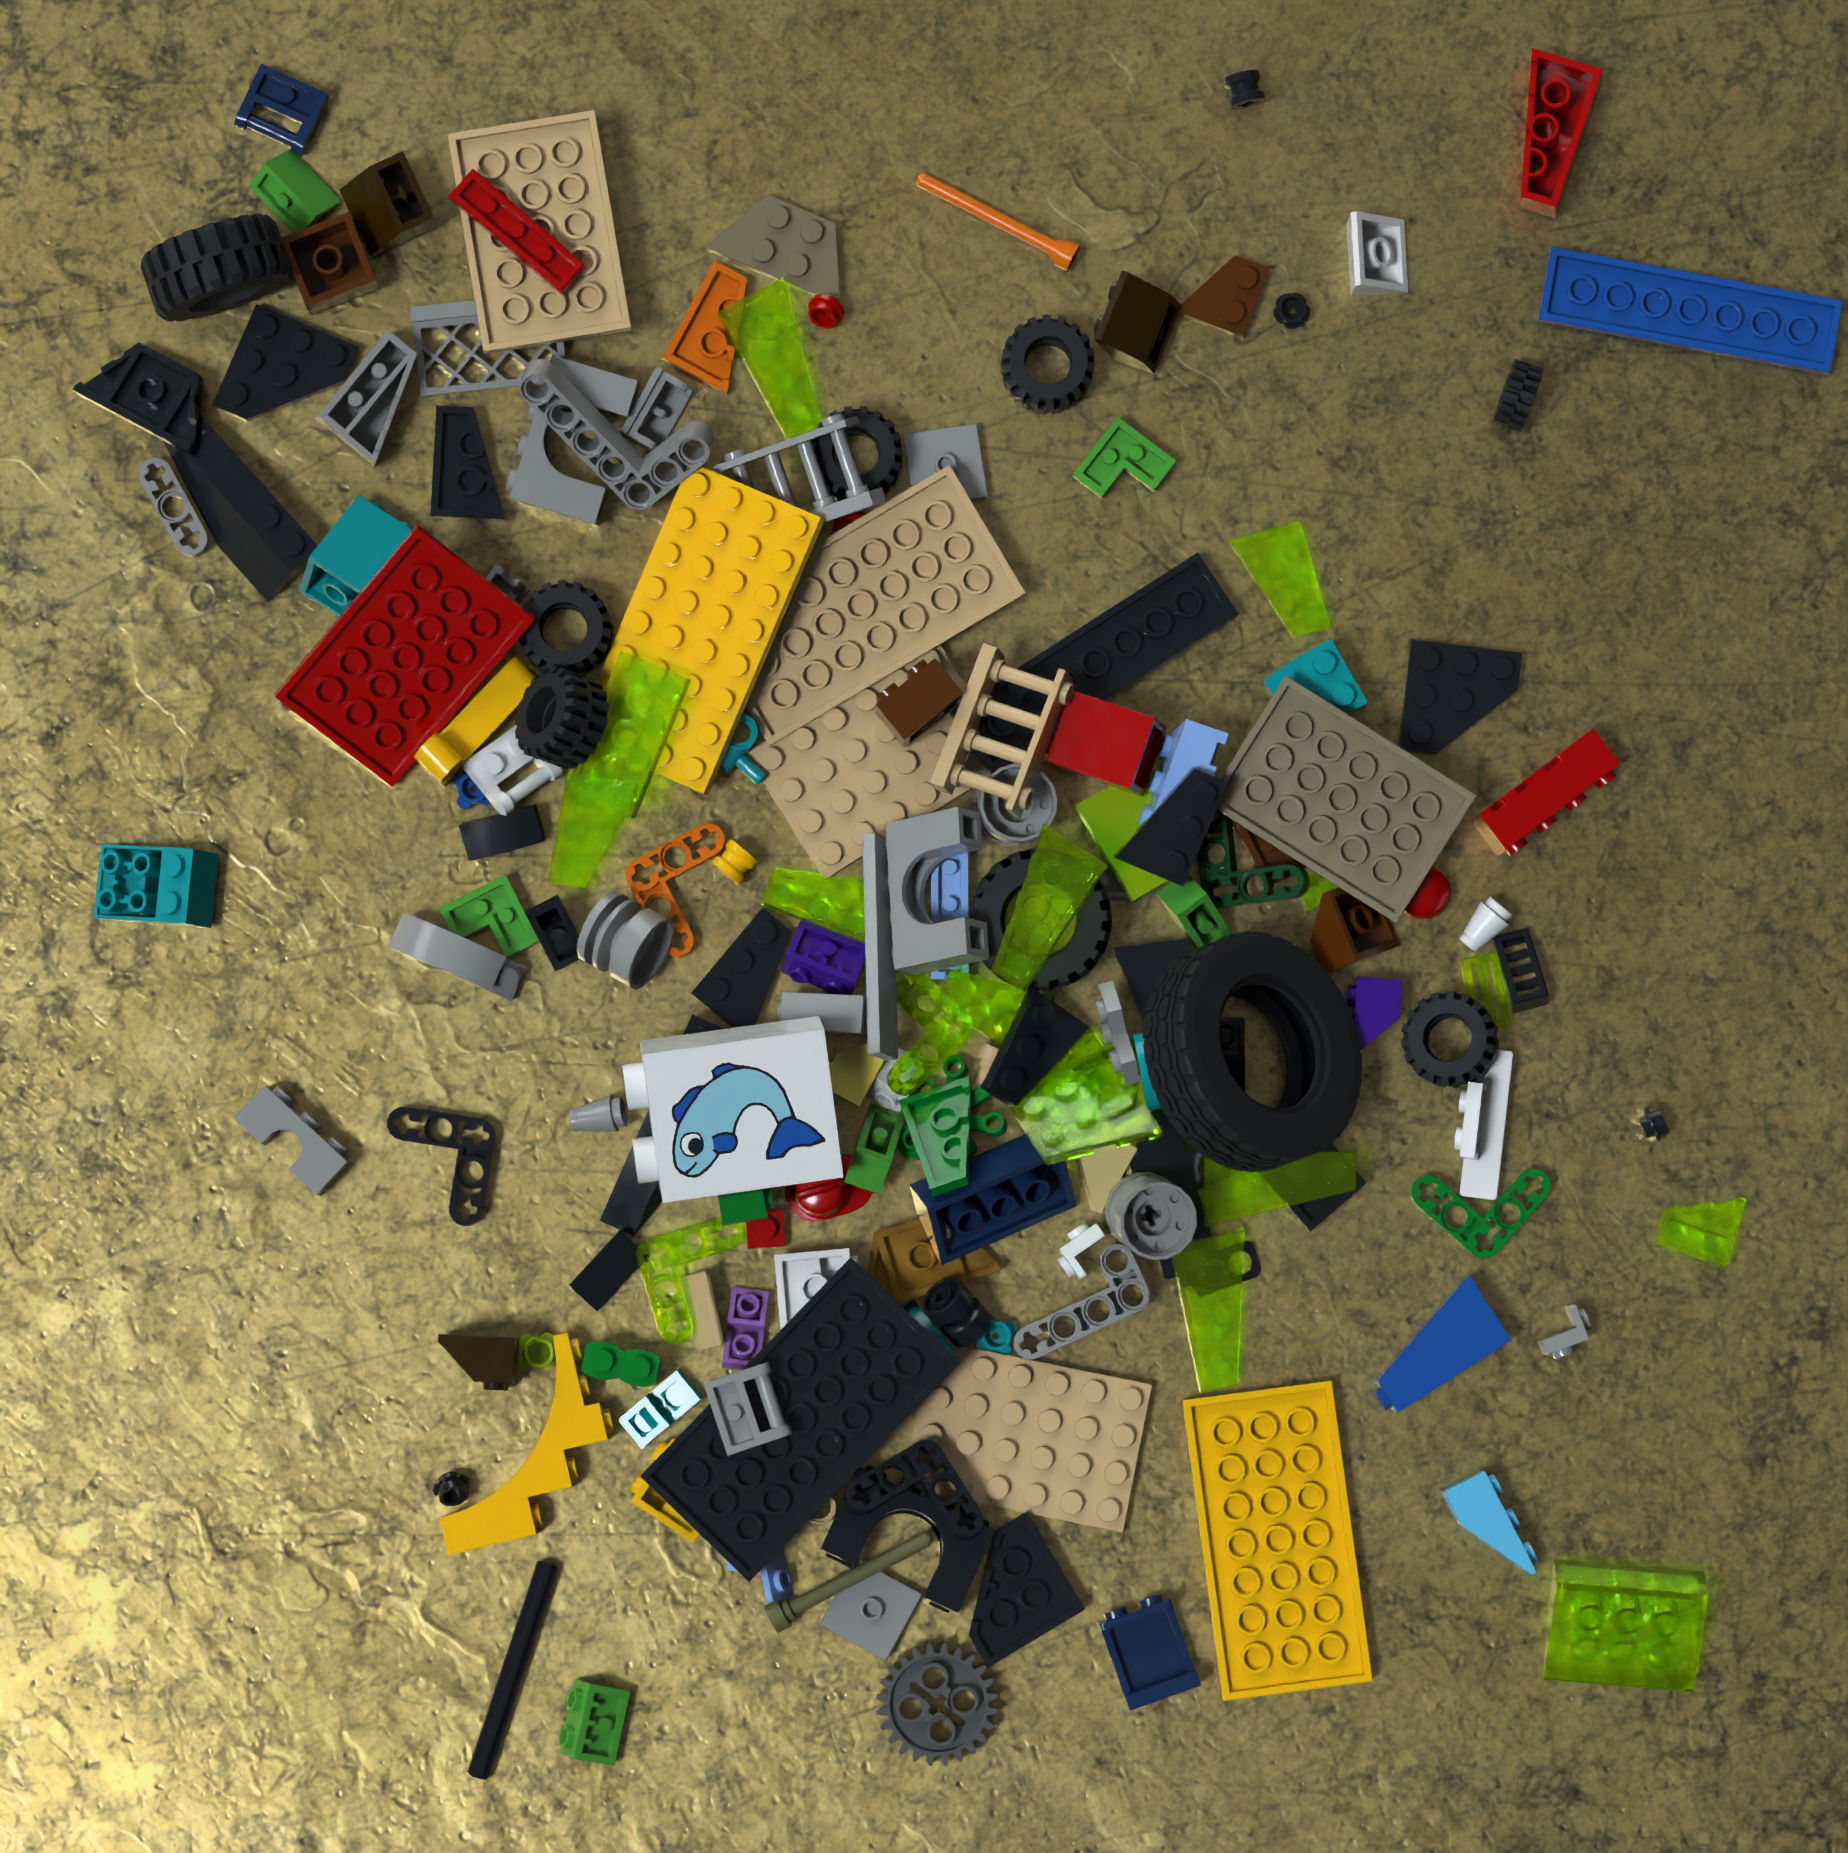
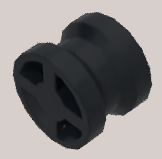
M1258 70L1238 72L1223 79L1224 87L1229 90L1231 96L1228 101L1230 109L1249 108L1265 101L1264 92L1258 86L1260 80Z

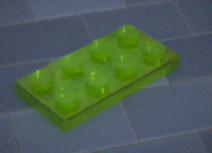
M621 651L605 689L608 696L606 703H609V711L607 713V726L603 731L604 735L601 742L599 741L595 752L589 755L588 760L583 764L579 763L573 769L565 790L635 819L691 679Z

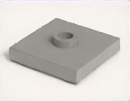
M977 424L903 434L911 487L950 465L971 501L987 498Z
M857 1559L856 1564L853 1568L865 1562H863L860 1559ZM880 1571L836 1594L820 1625L886 1661L922 1594Z

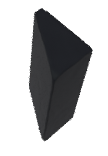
M620 1230L569 1286L598 1311L642 1264L648 1255Z

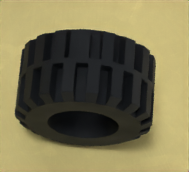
M1043 315L1042 319L1036 320L1035 317L1027 319L1025 325L1022 326L1020 324L1014 329L1013 335H1009L1005 343L1001 361L1003 383L1005 388H1008L1011 392V398L1015 402L1019 400L1022 403V407L1027 410L1031 407L1037 409L1039 414H1045V411H1052L1053 414L1060 413L1062 408L1067 407V409L1073 407L1078 399L1081 400L1084 397L1087 388L1090 387L1095 366L1093 347H1090V339L1087 334H1082L1080 327L1076 323L1072 325L1067 323V318L1059 316L1057 320L1051 319V315ZM1040 346L1057 347L1069 359V372L1063 380L1057 383H1040L1033 379L1026 370L1028 354Z
M852 406L844 407V411L837 412L835 410L831 412L829 417L839 413H843L844 419L858 416L860 423L845 428L846 436H863L870 439L876 445L879 454L875 467L869 472L860 475L863 485L867 484L869 491L882 487L884 495L888 493L892 484L895 485L898 480L903 462L901 438L899 432H896L894 429V424L890 419H884L883 413L877 410L875 412L868 411L866 406H860V409H852ZM822 421L818 424V428L823 427ZM830 434L811 440L829 495L831 496L832 494L837 497V501L847 499L846 491L849 489L843 471L835 463V447Z
M558 580V584L551 585L549 582L542 585L543 589L538 592L534 590L530 594L529 601L527 603L524 602L522 605L535 618L519 638L524 653L534 666H537L540 671L557 666L577 674L585 671L589 673L594 669L593 666L596 663L603 661L605 658L604 654L611 645L612 625L604 602L592 589H587L581 583L575 581L571 584L567 583L566 580ZM561 609H572L579 612L587 624V633L584 640L578 646L569 650L552 648L543 636V625L546 619L552 613Z
M557 666L541 671L539 677L535 676L530 686L526 688L518 706V714L515 719V725H517L515 737L518 739L519 748L524 750L523 753L565 769H573L579 763L583 764L586 762L589 755H592L597 749V744L599 741L601 742L604 728L607 726L609 703H606L608 696L606 691L603 690V686L596 682V680Z
M1446 991L1443 994L1439 992L1433 993L1430 998L1426 1000L1423 998L1418 1001V1006L1414 1010L1411 1009L1407 1014L1409 1018L1406 1024L1403 1023L1401 1030L1404 1033L1403 1039H1401V1047L1405 1051L1404 1056L1407 1063L1412 1066L1413 1070L1428 1082L1441 1087L1459 1088L1468 1082H1476V1078L1480 1075L1484 1076L1489 1071L1487 1068L1490 1063L1494 1064L1497 1057L1495 1051L1496 1048H1499V1040L1497 1039L1498 1029L1490 1013L1478 1001L1468 995L1458 994L1455 991ZM1447 1018H1457L1465 1022L1472 1035L1471 1045L1466 1054L1452 1062L1436 1058L1429 1048V1036L1432 1029L1437 1023Z

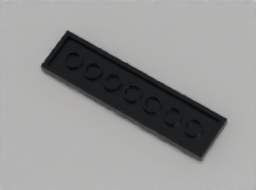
M1197 552L1016 669L1054 681L1059 668L1066 670L1073 678L1074 691L1107 701L1237 617L1239 613ZM1004 680L995 682L991 692L994 701L1041 716L1048 697L1046 694ZM959 706L952 709L949 713L953 720ZM991 715L982 717L977 729L981 736L1025 751L1028 750L1035 731ZM1059 718L1053 733H1056L1057 727L1060 722ZM974 749L990 775L1011 762Z

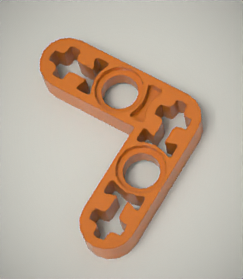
M704 823L633 860L626 869L627 883L636 900L641 904L642 910L649 908L651 902L660 897L667 899L671 905V911L665 918L672 921L676 916L679 917L681 922L673 925L679 935L686 934L688 939L684 941L685 948L679 951L676 947L670 948L668 955L673 958L687 956L692 951L695 940L666 882L714 858L722 852L725 847V836L721 828L713 823ZM707 830L710 835L717 833L719 838L715 840L716 848L709 850L707 846H703L697 849L696 852L701 857L693 860L691 850L684 841L691 838L692 844L695 845L702 840L701 833ZM678 847L684 850L686 862L683 866L671 868L666 864L665 854L670 848ZM658 855L661 867L668 874L660 878L659 871L650 874V883L647 885H643L641 881L634 882L632 877L637 874L635 868L642 865L647 870L655 866V863L650 859Z

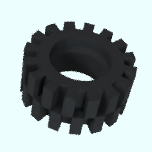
M1517 359L1514 360L1499 398L1493 423L1519 432L1522 431L1543 375V368Z

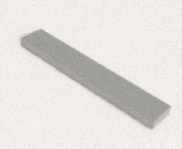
M876 833L864 834L862 837L867 1044L869 1055L890 1061L898 1059L896 970H894V961L891 954L893 944L892 926L889 919L891 909L890 892L887 883L888 858L886 838Z

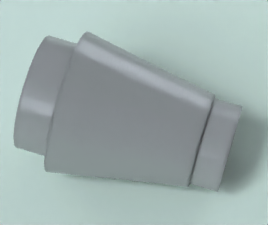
M610 1095L577 1109L570 1110V1121L573 1131L618 1132L619 1128L626 1127L627 1111L623 1098H614Z

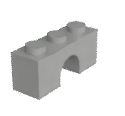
M264 1085L234 1119L263 1145H266L280 1132L291 1131L295 1133L300 1139L302 1150L299 1159L289 1170L316 1195L321 1196L350 1164L344 1157L349 1151L334 1137H331L328 1141L317 1132L321 1125L306 1111L301 1116L290 1107L294 1100L279 1086L272 1090Z

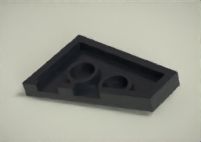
M436 405L431 518L506 522L474 407Z
M1192 767L1162 800L1161 805L1137 828L1136 833L1128 842L1121 846L1113 855L1114 858L1184 886L1228 783Z
M1027 990L981 1088L1007 1106H1017L1090 1027L1038 990Z

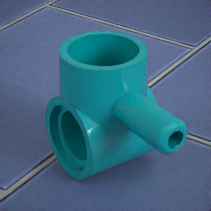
M742 713L738 724H743L750 729V737L743 743H736L731 740L720 768L729 773L737 766L755 784H760L766 777V773L746 755L758 742L757 724L749 715Z

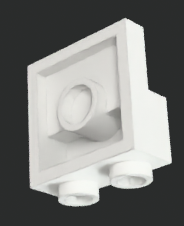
M849 1248L774 1255L780 1330L850 1257L858 1264L857 1255L850 1256Z

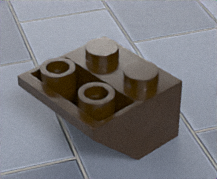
M403 151L369 166L339 189L370 257L438 227Z
M1122 270L1119 279L1114 281L1110 287L1109 303L1104 315H1100L1096 321L1094 339L1116 362L1155 374L1182 305L1172 294Z

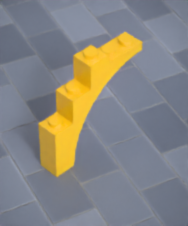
M570 1332L553 1336L557 1365L555 1395L547 1424L534 1451L517 1473L492 1495L468 1509L439 1518L447 1555L538 1534L537 1526L543 1525L539 1503L532 1504L530 1497L573 1487V1479L579 1477L574 1455L567 1457L566 1449L610 1439L608 1431L614 1430L610 1408L603 1409L601 1402L586 1406L585 1398L591 1397L587 1376L579 1375L576 1361L583 1360L578 1338L571 1339Z

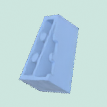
M1186 719L1170 736L1165 735L1163 737L1158 756L1163 757L1160 769H1155L1150 778L1148 791L1153 793L1149 805L1144 804L1137 822L1138 826L1153 814L1161 805L1162 800L1192 767L1214 776L1217 767L1213 763L1218 746L1221 744L1225 745L1229 733Z

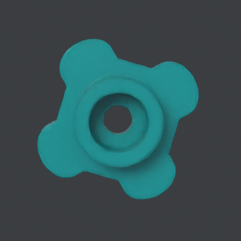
M991 1315L989 1328L975 1342L977 1349L985 1351L988 1349L999 1354L1008 1355L1011 1352V1336L1017 1330L1015 1323L1011 1320L1005 1322L998 1321ZM994 1332L999 1333L997 1340L992 1338Z

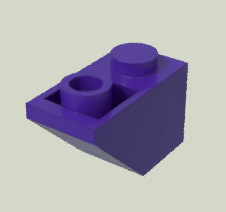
M1357 976L1354 979V985L1348 984L1346 1003L1349 1007H1352L1353 1022L1357 1028L1361 1045L1360 1050L1400 1017L1402 980Z

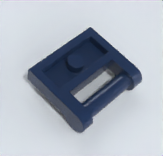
M261 64L236 115L234 126L243 130L247 128L252 129L291 147V152L303 156L330 97L321 90ZM256 106H262L301 124L298 133L291 132L254 115Z

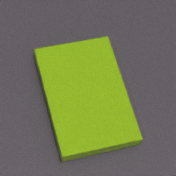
M1148 783L1143 797L1109 785L1074 806L1131 903L1168 882L1164 878L1116 859L1113 856L1121 846L1128 842L1139 827L1137 822L1144 804L1149 805L1153 793L1148 791Z

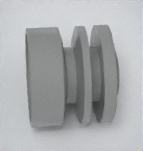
M1013 763L1001 767L990 775L989 778L1014 786L1021 765ZM1038 771L1032 786L1034 789L1033 801L1028 810H1023L1021 818L1014 817L1005 811L1008 800L980 790L977 791L974 797L973 811L980 813L981 832L987 839L1001 846L1018 847L1032 842L1050 827L1057 812L1058 798L1053 783L1042 771Z
M615 890L606 894L591 910L581 929L576 951L579 959L590 965L593 964L595 968L603 972L609 970L610 976L633 989H638L647 984L662 966L673 942L675 929L671 920L649 908L642 910L640 903L629 899V897Z
M1136 1172L1122 1178L1110 1191L1105 1204V1220L1111 1234L1135 1254L1150 1260L1168 1259L1181 1253L1191 1242L1197 1227L1196 1209L1191 1197L1176 1184L1152 1172ZM1148 1205L1153 1211L1147 1214L1148 1219H1143L1140 1217V1214L1145 1213V1206Z

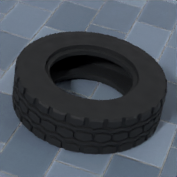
M1248 931L1228 935L1180 956L1179 959L1175 960L1164 970V974L1159 977L1152 990L1153 994L1150 995L1145 1012L1146 1018H1144L1143 1027L1144 1057L1152 1089L1157 1095L1156 1098L1164 1114L1167 1115L1170 1123L1185 1138L1188 1144L1199 1153L1204 1154L1206 1158L1219 1165L1223 1164L1226 1168L1241 1172H1263L1319 1153V1151L1327 1148L1342 1134L1349 1124L1348 1120L1352 1118L1358 1102L1357 1098L1360 1095L1362 1082L1361 1045L1357 1028L1353 1022V1016L1343 998V994L1318 961L1314 960L1310 954L1299 946H1295L1292 942L1281 937L1272 936L1269 933ZM1231 996L1245 1000L1260 1010L1270 1021L1281 1041L1285 1054L1287 1073L1283 1095L1275 1108L1263 1105L1245 1093L1234 1080L1225 1063L1220 1044V1021L1223 1009Z

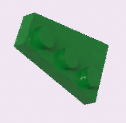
M970 1076L898 1100L932 1197L966 1186L969 1183L972 1095Z

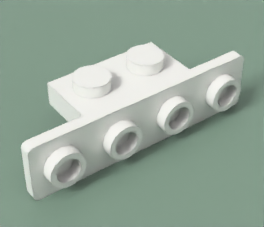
M1496 1050L1495 1055L1497 1057L1494 1064L1490 1063L1487 1069L1489 1071L1484 1076L1480 1075L1476 1078V1082H1468L1467 1090H1461L1459 1112L1464 1113L1463 1127H1457L1454 1148L1460 1150V1157L1463 1158L1460 1195L1463 1197L1496 1200L1498 1197L1514 1056L1511 1051Z

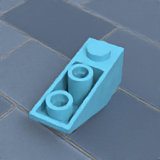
M1480 1470L1441 1490L1458 1525L1527 1574L1533 1575L1537 1573L1533 1564L1538 1562V1559L1529 1542L1527 1541L1522 1544L1515 1530L1521 1528L1512 1509L1508 1508L1505 1510L1498 1497L1503 1494V1491L1494 1474L1487 1476L1485 1471Z

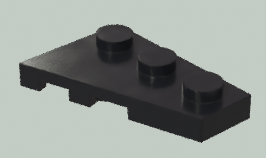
M762 907L691 994L732 1028L755 1025L792 931Z

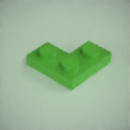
M1117 416L1072 474V477L1101 499L1123 470L1154 492L1176 464V460Z
M506 874L439 908L450 931L464 938L490 926L506 958L540 942Z

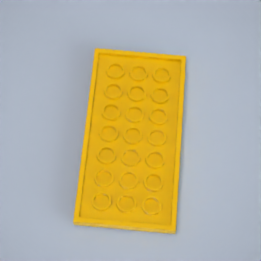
M702 466L680 483L596 681L606 691L608 696L606 703H609L607 726L604 728L601 742L599 741L597 744L598 748L697 792L708 795L825 521L824 518Z
M1332 1381L1182 1400L1222 1700L1228 1701L1373 1681Z

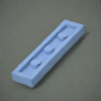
M968 853L951 856L942 860L931 872V920L934 923L962 917L968 918ZM969 964L931 972V980H969Z

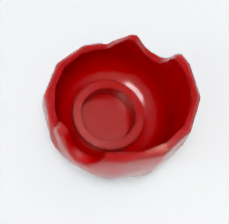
M1434 865L1431 867L1405 908L1404 913L1415 919H1432L1444 912L1451 900L1452 890L1447 876Z

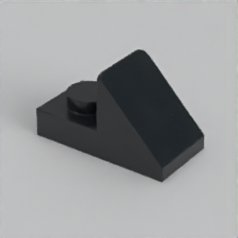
M558 894L524 911L555 972L579 960L576 951L579 934Z

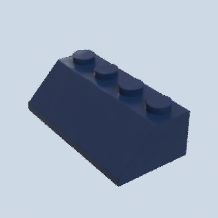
M1045 1126L969 1158V1183L966 1186L932 1197L926 1178L910 1184L917 1215L941 1265L1076 1206L1063 1148Z

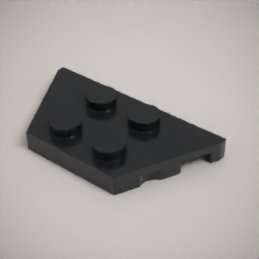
M138 342L126 350L122 357L112 360L101 367L102 372L85 384L80 381L72 389L82 398L191 456L195 453L203 378L195 371Z

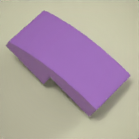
M732 1287L722 1368L743 1370L762 1350L769 1297L768 1291Z

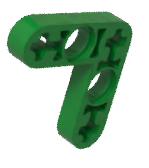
M1539 1169L1525 1170L1517 1176L1483 1217L1434 1176L1426 1175L1416 1179L1410 1187V1197L1415 1206L1476 1258L1486 1259L1497 1254L1547 1197L1551 1184L1548 1176ZM1526 1177L1529 1179L1539 1177L1541 1181L1538 1186L1542 1191L1539 1195L1532 1192L1526 1197L1524 1201L1531 1204L1526 1210L1522 1202L1511 1197L1510 1194L1513 1190L1516 1191L1518 1196L1523 1193L1527 1187L1524 1182ZM1431 1183L1434 1184L1436 1188L1433 1193L1440 1200L1444 1199L1445 1194L1451 1198L1450 1201L1440 1208L1438 1215L1432 1212V1209L1438 1206L1430 1199L1422 1202L1418 1198L1421 1195V1191L1418 1189L1420 1184L1428 1186ZM1504 1203L1515 1205L1519 1212L1517 1221L1511 1225L1502 1223L1498 1218V1209ZM1457 1206L1465 1212L1466 1221L1459 1228H1452L1446 1223L1445 1213L1450 1207ZM1491 1218L1494 1225L1506 1231V1234L1501 1238L1500 1234L1496 1232L1489 1241L1493 1246L1492 1249L1489 1251L1484 1248L1478 1251L1475 1248L1478 1241L1474 1237L1477 1233L1485 1235L1492 1227L1487 1225L1486 1221Z

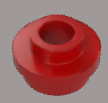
M815 295L808 304L809 319L820 328H833L842 321L845 315L842 304L831 295Z

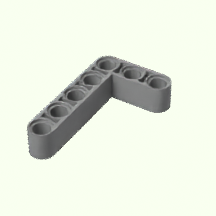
M536 359L526 366L520 384V394L523 399L632 509L643 510L650 507L709 459L714 435L710 426L705 422L698 420L688 422L643 457L551 362L544 359ZM531 379H542L547 385H535ZM557 405H567L572 411L562 412L557 408ZM591 431L598 437L587 438L582 432ZM697 440L703 446L693 447L687 441ZM616 457L622 460L623 463L616 465L611 463L608 458ZM670 462L675 465V468L667 469L660 463ZM633 484H644L648 487V490H638Z

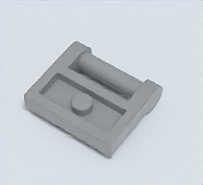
M769 1362L703 1383L727 1456L793 1434L790 1424H785L769 1376L772 1373ZM755 1379L771 1427L770 1430L761 1433L744 1382Z

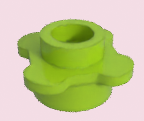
M546 1332L542 1336H531L529 1333H525L520 1336L518 1343L522 1347V1357L518 1363L522 1369L528 1371L535 1367L549 1370L554 1367L556 1359L554 1358V1341L551 1333ZM539 1348L540 1354L535 1355L534 1349Z

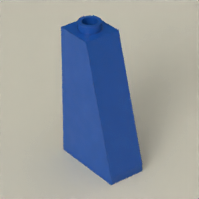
M1471 1276L1464 1278L1456 1285L1374 1380L1378 1389L1373 1392L1385 1410L1391 1407L1394 1413H1399L1511 1341L1508 1333Z

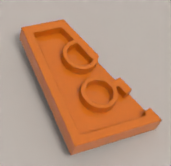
M714 260L661 357L662 360L725 395L728 393L729 377L735 353V342L747 278Z

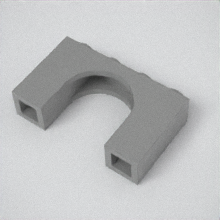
M552 355L550 362L596 409L625 418L629 416L634 407L641 384L638 380ZM538 378V383L543 384V386L547 385L545 381ZM557 405V408L562 412L571 409L567 405ZM530 406L527 419L533 420L529 434L522 433L517 448V454L522 456L518 470L512 468L506 485V490L511 491L510 499L598 526L609 490L565 476L554 467L547 451V437L551 427Z
M954 807L887 823V883L890 892L891 911L889 919L892 926L893 947L891 954L894 961V970L919 975L988 960L987 922L962 917L934 923L930 919L924 903L927 879L938 863L951 856L982 849L980 813L961 807Z

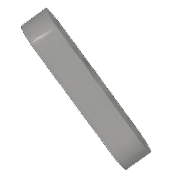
M153 457L145 460L139 468V480L176 548L186 557L195 558L203 555L209 547V535L173 469L162 458ZM154 466L159 471L166 470L162 475V479L168 489L173 484L176 486V489L163 492L158 499L155 498V494L161 493L159 486L154 480L147 481V478L151 476L149 469ZM173 497L180 498L184 502L183 513L175 518L168 517L164 513L165 502ZM190 516L193 517L194 521L187 522L189 529L194 535L201 534V537L197 540L199 546L195 549H192L189 545H182L186 540V536L180 526L176 531L172 529V526L185 523Z

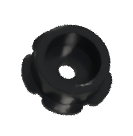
M1285 293L1276 300V308L1273 314L1278 323H1283L1286 328L1295 329L1300 327L1302 322L1308 320L1310 308L1306 304L1305 297L1301 294ZM1290 307H1293L1295 309V313L1290 314L1288 312V309Z
M1659 1106L1649 1110L1647 1107L1643 1108L1645 1115L1639 1117V1121L1646 1137L1654 1136L1657 1141H1660V1137L1670 1132Z
M456 1472L444 1473L439 1477L438 1483L434 1484L433 1493L439 1497L441 1504L445 1506L459 1505L469 1496V1480L465 1475Z

